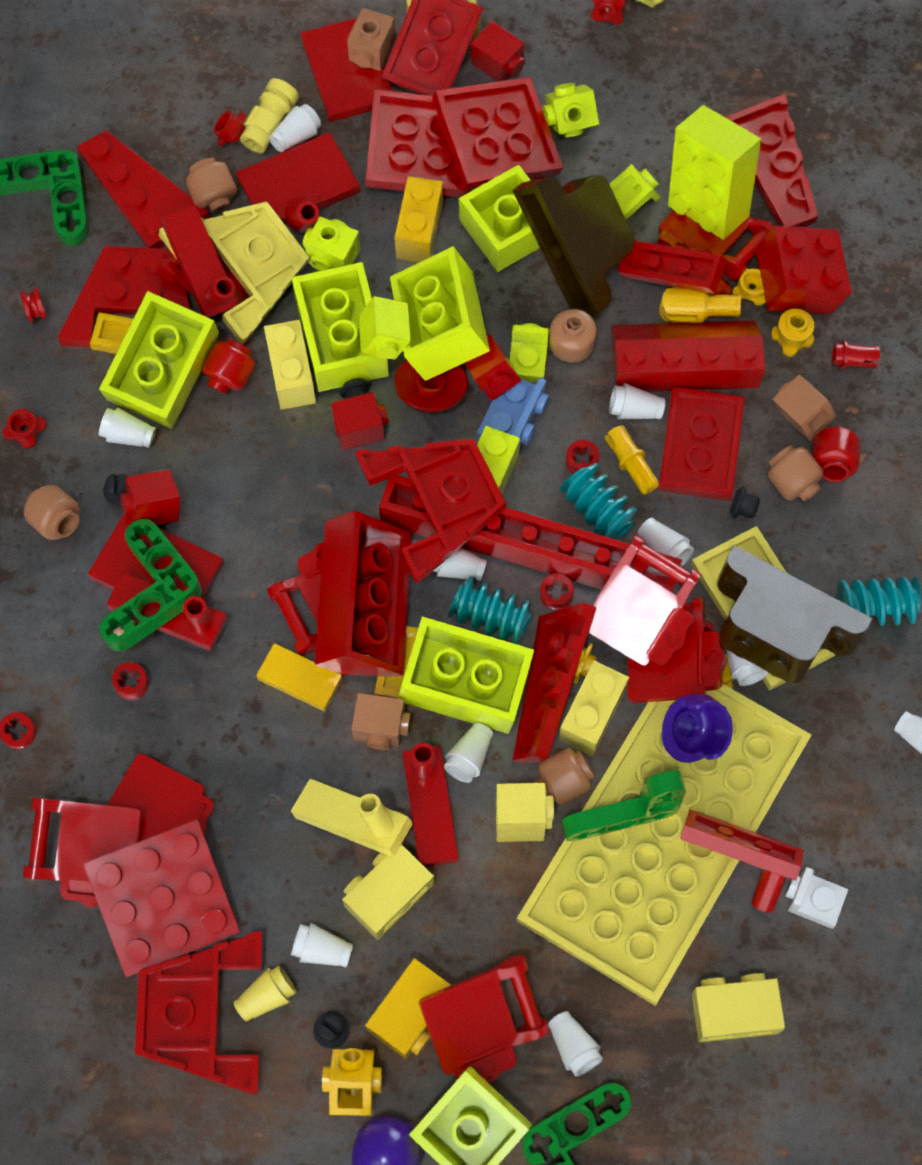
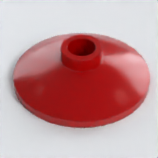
M405 360L395 373L394 386L399 398L410 407L426 412H437L449 409L462 400L467 390V376L459 365L425 381L408 360Z

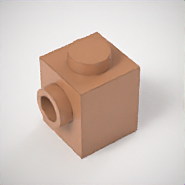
M362 8L347 39L349 61L363 68L370 67L381 71L396 39L395 18Z
M800 374L791 382L785 383L772 399L780 415L808 441L812 440L818 432L822 431L836 418L829 400Z
M358 693L351 728L353 741L366 742L368 747L376 750H389L390 746L399 747L401 735L408 736L411 713L405 712L404 699Z

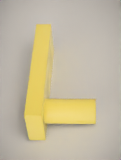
M309 779L291 809V813L298 820L393 858L413 824L408 816L385 808L379 797L375 794H366L359 798L313 779Z

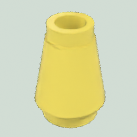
M278 965L273 970L267 968L233 1003L243 1020L248 1022L252 1018H256L291 1002L290 997L297 993L287 973Z

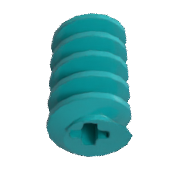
M597 463L579 469L565 480L559 491L561 493L566 492V500L569 503H576V512L585 514L584 521L588 525H595V534L621 541L636 525L632 519L638 511L637 508L632 507L626 511L622 509L627 503L628 498L626 496L616 500L613 498L619 489L617 485L607 489L604 488L609 476L607 474L597 478L594 476L600 468Z
M470 575L460 585L450 606L448 618L457 611V621L464 624L471 617V627L478 630L485 623V633L492 636L499 629L500 640L507 641L513 634V644L520 645L533 617V613L529 612L530 601L526 599L519 607H516V595L513 593L505 601H502V588L499 587L492 595H488V582L485 581L478 589H474V576Z
M916 576L913 577L911 582L906 577H899L896 583L891 578H883L880 585L876 579L871 578L866 581L865 586L860 579H854L850 587L845 580H839L836 599L869 617L876 616L879 626L885 625L887 615H891L894 625H900L902 614H906L909 624L913 625L916 622L917 613L920 612L921 589L918 577Z

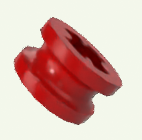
M38 287L33 288V292L30 294L25 293V291L20 292L29 323H33L36 317L47 319Z
M588 440L575 441L567 449L565 463L571 474H574L583 467H588L594 463L598 464L599 462L598 448ZM587 453L589 455L588 464L585 461L579 464L576 463V454L584 456Z
M559 573L551 574L541 583L540 601L544 607L551 611L567 608L572 603L574 586L567 576ZM558 585L562 586L561 592L566 590L567 594H561L560 600L552 599V593L547 594L546 591H552L553 586Z
M125 662L114 670L112 684L118 695L123 699L137 700L147 692L149 679L143 667L138 663ZM128 674L131 677L140 676V678H136L138 685L134 688L129 685L122 688L121 685L125 684L123 678Z
M10 713L0 722V738L12 749L26 748L32 744L36 737L35 724L23 713ZM16 722H20L27 729L26 735L20 734L23 737L20 740H15L8 733L10 727L15 728L13 724Z

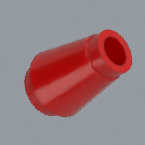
M307 197L293 199L285 210L287 224L291 229L300 233H305L309 227L314 228L320 217L317 204ZM304 206L306 209L309 208L312 214L308 220L303 218L301 214Z

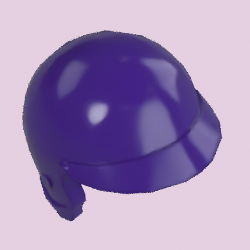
M691 694L678 698L668 708L662 723L663 745L666 751L681 763H692L703 758L707 760L717 759L726 752L732 740L733 725L729 712L725 706L709 695Z
M377 1117L368 1121L358 1130V1135L352 1147V1165H422L424 1149L409 1135L415 1129L410 1123L397 1117Z

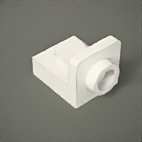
M806 867L801 875L797 877L796 881L791 879L785 897L790 898L791 902L787 911L833 929L837 923L848 889L812 875L814 870Z

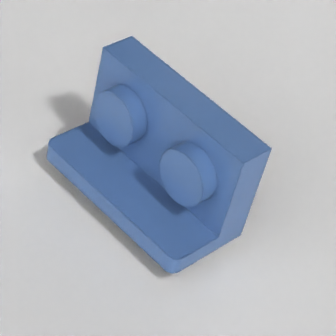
M539 378L537 384H533L521 379V382L493 400L477 431L476 439L479 440L485 426H489L520 438V447L522 444L527 446L532 439L536 427L532 424L536 414L543 415L550 399V395L546 393L547 380Z

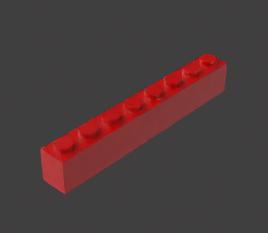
M399 475L389 478L379 504L380 520L427 538L435 535L436 533L410 479ZM506 507L461 548L544 573L563 574L571 581L602 590L630 544ZM660 553L681 566L682 559ZM634 559L630 565L632 569L673 593L675 580L640 559Z

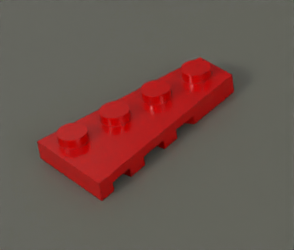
M786 94L725 116V118L761 138L754 183L778 225L805 228L815 224L818 213L808 177L804 173L801 150L797 147L793 120L789 117L787 109L788 101Z
M107 130L78 145L79 155L146 248H162L166 246L159 236V229L162 228L160 219L163 216L194 205L193 199ZM196 206L200 217L204 219L210 218L209 211Z
M583 602L539 616L533 646L534 653L529 667L512 761L528 765L548 759L596 607Z

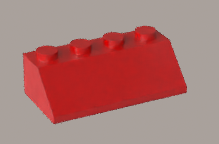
M754 320L611 325L614 386H623L626 383L646 392L672 391V386L695 390L760 388L765 372L762 334Z
M356 510L325 522L315 652L316 666L343 675L403 676L409 569L402 557L401 548L411 545L412 533Z

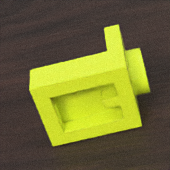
M632 164L609 184L626 220L650 198L656 202L661 198L654 189L659 185L656 179L646 168L640 172Z
M533 323L513 325L510 362L521 379L537 383L539 378L544 379L549 336L548 328H543Z

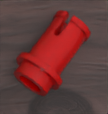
M842 340L840 344L835 343L833 345L832 365H838L839 369H845L846 366L877 369L879 364L875 361H880V347L876 345H851L846 340Z

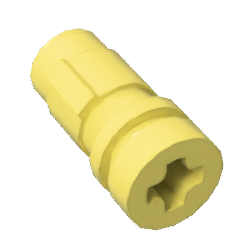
M270 79L259 98L260 105L252 108L243 124L246 129L240 137V141L245 147L256 153H264L268 144L271 143L269 135L274 132L300 98L299 93L294 87L283 80Z

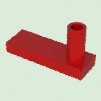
M194 204L163 216L160 222L201 314L212 318L237 306L239 302L234 293L235 284L232 279L227 277L196 205Z
M634 240L632 251L621 259L617 270L623 278L707 292L710 295H731L732 293L731 285L722 276L727 260L721 254Z
M123 572L106 603L108 610H116L151 586L152 583ZM192 596L184 602L183 612L157 630L212 651L228 618L226 613L207 606L201 597ZM156 602L147 604L143 608L141 615L146 617L155 615L160 609V604ZM132 616V617L130 618V619H132V620L137 621V619L135 618V616Z
M419 743L412 750L402 751L418 861L425 868L458 863L441 745L431 746L427 743Z
M689 809L680 837L681 840L762 868L763 872L751 904L756 909L767 913L774 911L786 878L796 881L802 865L803 849Z

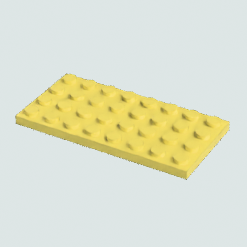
M724 684L718 690L706 691V695L716 699L726 707L732 719V740L729 748L721 757L713 760L703 758L692 763H681L675 760L666 751L662 741V723L668 708L675 701L648 702L582 810L586 811L640 797L644 781L647 778L662 772L678 770L681 773L686 789V794L679 811L675 815L662 820L583 840L567 841L565 838L516 920L656 1006L739 862L737 859L680 839L689 809L756 832L812 735Z

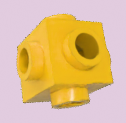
M356 1048L333 1049L331 1066H323L322 1092H329V1115L371 1116L373 1093H381L382 1067H374V1050H359Z

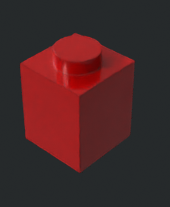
M492 21L471 43V64L497 82L508 80L511 76H517L524 67L525 43Z
M489 334L487 339L490 351L465 362L480 388L493 401L522 380L508 356L493 336Z
M373 392L331 403L333 421L342 451L384 440L383 426L389 425L388 416L384 404L377 405Z
M170 469L126 477L125 493L120 494V503L124 516L130 515L132 522L138 519H148L156 525L179 521L180 495Z

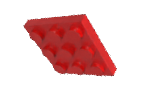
M531 77L443 89L434 92L432 101L464 190L478 188L517 165H520L529 179L560 174L563 165Z
M374 89L365 187L405 191L407 178L410 176L443 181V196L460 198L471 192V189L464 190L432 101V96Z
M198 819L83 863L125 978L139 973L142 969L172 960L240 932Z

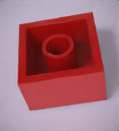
M774 226L755 248L768 311L786 312L790 309H801L807 313L832 314L852 293L838 230Z

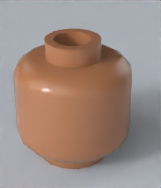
M206 158L193 164L189 168L190 173L187 175L185 183L195 205L198 208L211 209L213 214L228 209L231 206L230 200L237 193V186L227 165L224 162L215 161L214 158Z
M567 309L556 315L551 322L549 330V345L557 358L565 362L575 363L589 357L594 350L597 335L596 324L592 317L578 309Z
M790 445L769 461L768 464L771 468L768 471V478L784 499L792 501L800 497L805 502L821 489L818 482L823 477V469L805 447L794 449Z
M49 484L34 490L29 495L24 507V517L26 522L43 537L49 540H57L68 537L77 529L80 507L78 502L59 486Z
M566 747L550 755L547 760L539 762L538 772L540 777L534 781L535 783H545L546 795H553V800L558 805L563 806L588 793L592 788L591 779L596 776L581 750L575 752L573 749Z

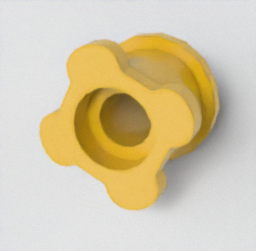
M787 310L781 315L778 326L772 329L771 338L774 341H778L783 348L782 353L785 356L794 357L798 350L804 347L809 348L813 345L814 320L804 310Z

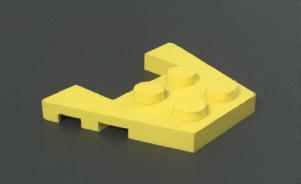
M268 202L226 211L221 216L205 220L201 217L216 252L250 296L224 313L222 318L240 344H244L292 284V277L298 276L309 260L307 253ZM162 227L161 229H159V236L166 244V246L169 248V250L172 252V254L175 256L171 244Z

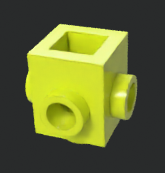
M574 83L562 84L554 87L555 92L545 94L547 105L542 107L548 126H551L559 135L563 134V137H573L582 134L583 128L599 125L594 91L585 84L576 87Z
M321 216L318 218L314 228H308L302 243L309 256L308 263L318 271L353 264L361 249L359 231L349 228L340 220H328Z

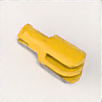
M668 288L661 298L659 314L664 321L673 323H704L708 316L739 317L741 297L740 294L708 295L707 292L690 289Z

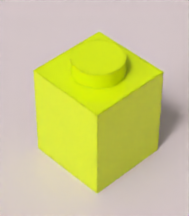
M374 296L359 315L361 353L373 355L380 359L395 360L411 341L408 303Z

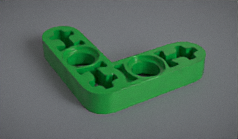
M55 150L0 159V196L50 188L54 227L59 240L69 246L79 245L86 240L89 234L82 170L77 156L72 151ZM62 164L69 165L67 166V171H60L62 168ZM49 165V175L46 174L44 166ZM28 167L39 169L38 174L31 179L22 178L21 173ZM10 171H13L15 180L10 179ZM72 191L77 194V198L72 203L64 204L59 201L60 195L64 192ZM67 215H73L76 224L73 232L67 231L69 229Z
M138 519L132 522L125 531V540L134 556L155 583L102 620L99 626L100 635L105 644L114 651H124L131 648L183 612V604L188 598L192 596L200 597L202 594V587L193 570L157 525L148 519ZM143 534L149 537L153 544L149 550L144 542L138 539ZM162 556L172 557V562L167 568L160 570L154 568V563L158 558ZM178 576L182 583L188 586V589L182 592V590L177 588L173 579ZM153 602L160 604V609L155 615L149 617L141 615L143 608L147 604ZM132 616H135L139 623L138 625L135 626L133 621L130 619ZM118 627L124 630V633L120 636L113 632Z
M666 771L647 778L644 781L640 797L574 813L563 818L561 823L566 840H583L675 815L679 811L686 794L680 771Z
M615 1083L603 1085L530 1128L522 1140V1151L528 1164L546 1165V1161L540 1152L532 1154L529 1150L534 1143L532 1136L538 1134L541 1139L550 1138L552 1143L548 1146L547 1150L552 1160L558 1154L562 1157L564 1162L555 1165H574L567 1152L620 1122L628 1114L631 1108V1098L628 1091L623 1086ZM609 1092L612 1097L620 1095L623 1100L618 1106L620 1113L614 1114L611 1109L603 1112L598 1117L604 1123L596 1126L593 1113L584 1104L592 1101L593 1108L596 1109L605 1102L604 1093ZM579 1112L587 1118L588 1129L586 1133L581 1136H572L566 1131L564 1120L570 1113Z

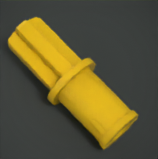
M617 426L608 432L609 435L605 436V441L616 454L619 460V468L622 471L627 470L643 495L656 490L659 483L644 460L646 453L635 445L625 426Z

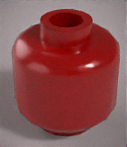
M227 338L225 342H215L201 367L204 375L210 378L207 385L225 395L229 389L242 391L256 365L251 357L253 351L230 338Z
M833 426L823 429L814 437L812 441V456L823 469V479L830 482H841L854 475L859 469L860 439L851 430L840 426Z

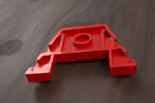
M104 246L59 333L58 340L60 345L91 347V337L99 312L111 315L135 316L147 291L191 310L186 290L179 285L164 280L156 271V267L163 259L168 260L172 252L169 249Z
M474 439L425 443V447L403 448V446L388 447V450L369 452V449L355 451L356 460L369 486L403 472L407 473L436 533L401 548L402 557L415 584L426 578L506 509V502Z
M255 931L247 934L246 937L231 942L226 941L214 945L213 948L192 955L187 954L140 970L138 974L135 1054L139 1057L252 1095H259L260 1056L217 1055L220 971H262V931Z

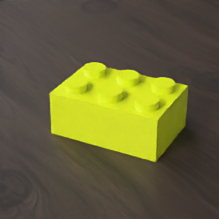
M702 105L676 127L668 207L680 215L685 214L700 224L704 230L712 232L724 240L750 216L761 138Z
M454 246L390 276L394 300L408 303L411 341L403 350L404 357L425 381L490 351L473 271Z
M363 262L292 277L295 300L318 392L342 387L347 381L355 378L370 381L388 377L387 359H380L373 355L361 353L359 315L372 299Z
M147 291L99 390L107 401L173 429L202 370V364L219 335L215 321Z
M422 616L398 699H404L405 704L473 724L475 722L482 723L490 729L509 734L515 721L534 649Z

